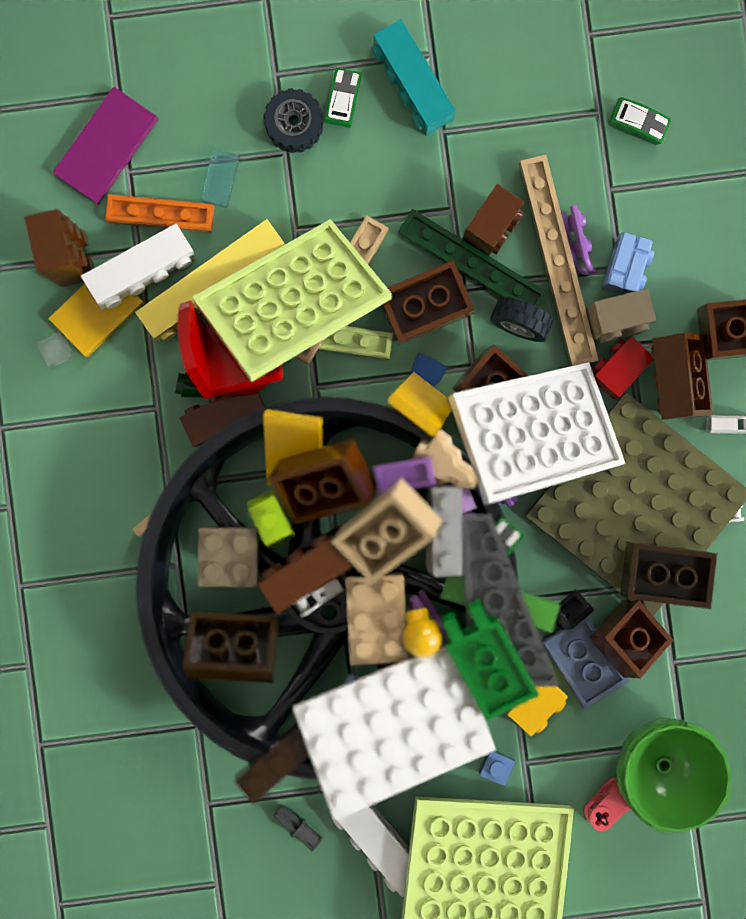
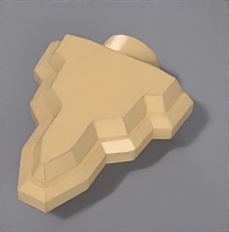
M441 429L436 432L435 437L430 442L423 439L412 459L431 456L435 480L438 485L450 482L461 488H475L479 482L473 467L462 460L461 451L452 444V437Z

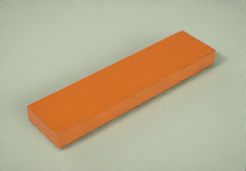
M107 195L105 215L107 223L169 228L177 223L180 230L212 233L213 204Z

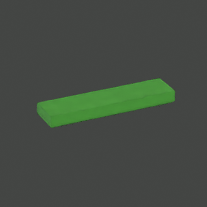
M463 573L462 575L447 576L441 598L466 606ZM522 592L536 628L552 632L560 603Z

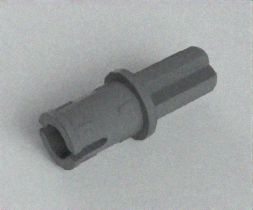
M281 805L277 808L273 815L274 818L291 832V837L295 836L311 852L314 851L321 843L323 837L305 823L306 820L304 818L300 820L285 806Z

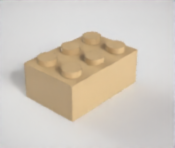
M401 478L374 499L369 506L364 507L344 523L332 543L371 583H374L435 537L442 520Z
M403 572L386 573L374 583H371L363 574L347 575L346 591L351 665L395 663L408 659V651L403 644V631L406 626Z

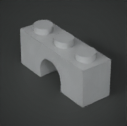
M453 484L425 487V503L442 520L435 537L426 543V570L434 577L462 575V489Z

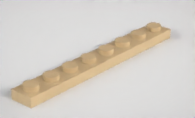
M547 155L521 160L519 166L570 367L588 362L589 364L597 362L599 360Z

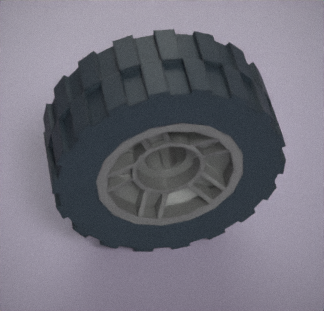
M289 88L286 91L278 92L279 94L274 95L271 101L267 103L265 107L266 112H264V124L269 139L284 152L301 153L306 149H311L313 144L319 141V136L323 132V116L318 101L310 93L303 92L302 89L293 90V88ZM297 117L298 123L291 125L288 120L292 121Z

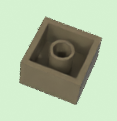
M648 288L596 301L586 308L593 340L599 339L600 344L616 340V338L622 336V333H625L626 337L640 334L642 331L649 329V324L656 321Z
M257 527L199 528L198 586L256 587L259 584L260 533Z

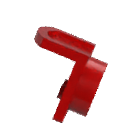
M193 302L180 303L178 309V335L183 364L186 372L204 399L228 393L237 396L251 395L264 389L269 383L283 378L281 364L251 382L210 325H205Z

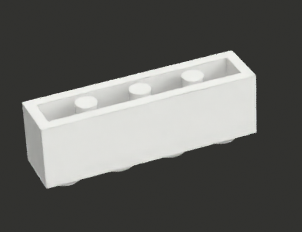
M176 223L83 274L81 277L101 310L106 308L110 310L120 305L123 298L142 293L145 290V286L150 283H159L169 276L168 273L175 269H185L192 263L191 260L195 259L193 249Z
M371 804L337 820H334L332 816L335 825L340 830L345 829L350 835L349 840L358 851L362 849L367 855L366 859L371 868L376 872L379 870L383 874L387 887L392 892L397 891L401 897H404L409 846L375 805Z

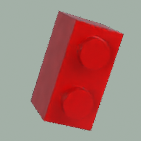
M632 336L625 340L620 338L610 348L613 353L608 359H600L592 368L595 372L593 375L597 385L612 399L619 398L653 361L651 353Z

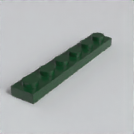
M414 209L410 211L398 230V234L441 261L448 263L454 260L459 272L501 298L511 297L540 307L548 294L545 290Z

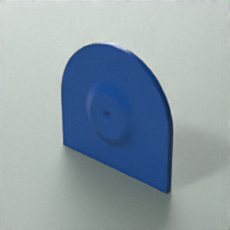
M419 353L412 366V373L415 372L429 384L435 386L442 379L447 366Z

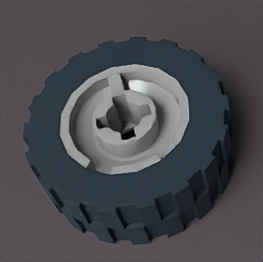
M500 297L490 317V321L500 329L533 342H545L554 321L552 316L539 307L511 297Z

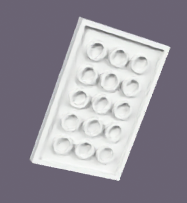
M589 362L458 392L448 397L471 466L479 478L478 487L484 505L625 464Z
M442 644L440 649L430 657L420 658L413 656L292 706L334 820L496 750L482 711L445 644Z

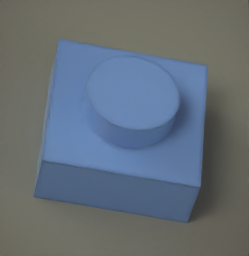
M494 750L487 753L479 774L484 778L505 786L515 760Z

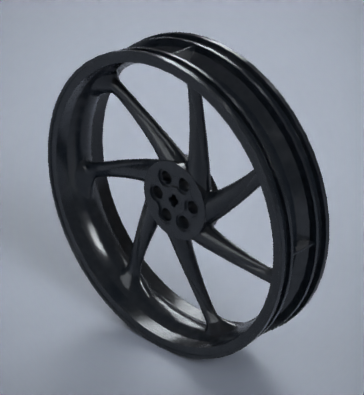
M316 397L278 403L252 412L230 423L208 438L186 459L161 493L149 518L138 560L136 596L140 628L151 664L162 686L185 717L213 743L248 763L257 755L260 757L278 742L280 739L278 730L293 712L292 706L301 702L349 636L348 609L345 598L347 593V573L344 571L336 577L344 591L302 618L300 617L301 612L296 605H291L278 614L272 606L229 613L277 616L278 633L310 630L314 632L311 643L283 693L266 715L246 716L234 714L210 693L200 679L187 678L183 669L185 654L181 649L179 640L183 635L188 634L190 616L186 615L179 608L168 589L170 558L180 522L189 504L197 501L218 527H246L221 501L216 493V485L224 462L245 446L265 436L264 413L266 410L322 418V447H326L329 439L335 434L357 426L368 427L387 433L416 449L423 439L430 442L435 437V435H429L396 409L352 398ZM461 452L462 460L471 465L467 457ZM478 484L475 488H469L476 506L472 510L474 514L491 513L495 524L501 517H504L498 502L484 505ZM425 487L419 488L424 492L421 499L425 502ZM320 518L294 524L292 521L291 527L296 537L289 541L288 556L300 548L305 552L312 547L311 541L322 535ZM347 521L325 533L327 537L332 534L335 537L341 526ZM260 540V577L263 578L261 574L277 563L281 567L288 562L286 558L281 557ZM513 550L508 558L518 581L517 560ZM399 563L387 572H403L404 592L420 596L418 591L424 589L430 600L466 613L465 605L441 598L444 582L402 563ZM313 596V602L309 604L310 606H312V605H314V604L317 603V601H316V599L314 598V596ZM328 604L335 606L337 609L336 616L332 618L324 616L322 613L323 606ZM398 662L376 664L378 670H381ZM311 756L287 775L303 779H319Z

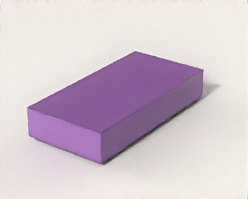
M431 456L373 466L378 495H381L401 478L412 489L436 485Z

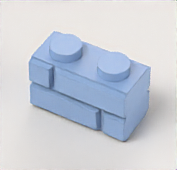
M625 232L621 233L616 239L602 288L618 292L622 295L643 290L647 280V276H644L643 273L645 267L650 266L655 251L651 250L653 242Z

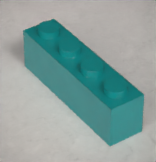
M402 19L373 34L372 52L377 61L380 62L382 60L387 68L385 73L392 85L395 83L400 90L398 95L405 107L409 106L413 112L412 119L419 130L423 129L427 136L454 120L456 110Z

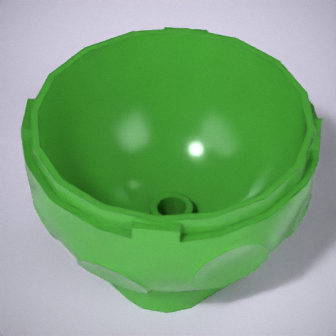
M659 718L636 728L622 745L619 760L616 764L619 792L635 815L650 828L666 834L667 832L680 833L701 828L718 815L723 805H727L732 788H730L731 771L727 754L717 739L705 728L679 719ZM662 761H667V765L664 768L659 767Z

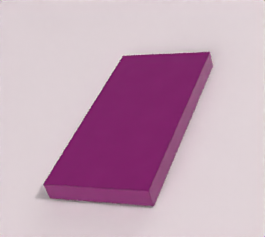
M113 86L53 173L99 205L159 120L158 117Z

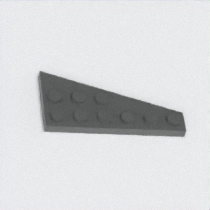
M491 513L462 514L467 627L475 623L468 609V603L479 598L487 616L493 614L495 618H499L535 686L558 687L557 679Z

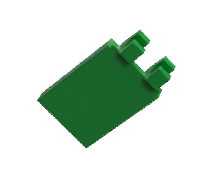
M478 598L468 603V609L475 621L474 624L461 629L453 611L442 616V623L449 635L446 637L448 642L445 643V647L486 721H489L538 697L539 692L499 618H495L493 614L487 616Z

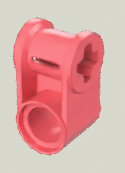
M613 777L605 782L601 789L584 806L585 818L597 831H607L624 813L631 809L619 792L617 777ZM597 812L602 814L600 818L595 816Z

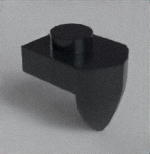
M575 589L560 602L555 623L560 628L570 630L575 628L595 610Z

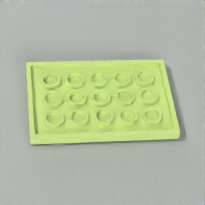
M330 219L192 298L194 304L252 382L391 299V292Z

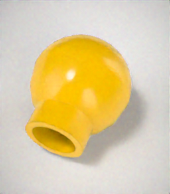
M426 608L406 613L407 625L403 631V644L406 650L413 656L420 658L434 655L440 649L443 641V634L439 625L429 618Z

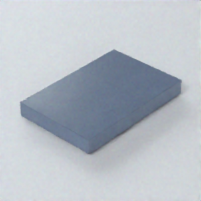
M589 616L575 628L570 630L559 628L541 640L584 710L630 682L628 678L622 677L589 639L596 630Z

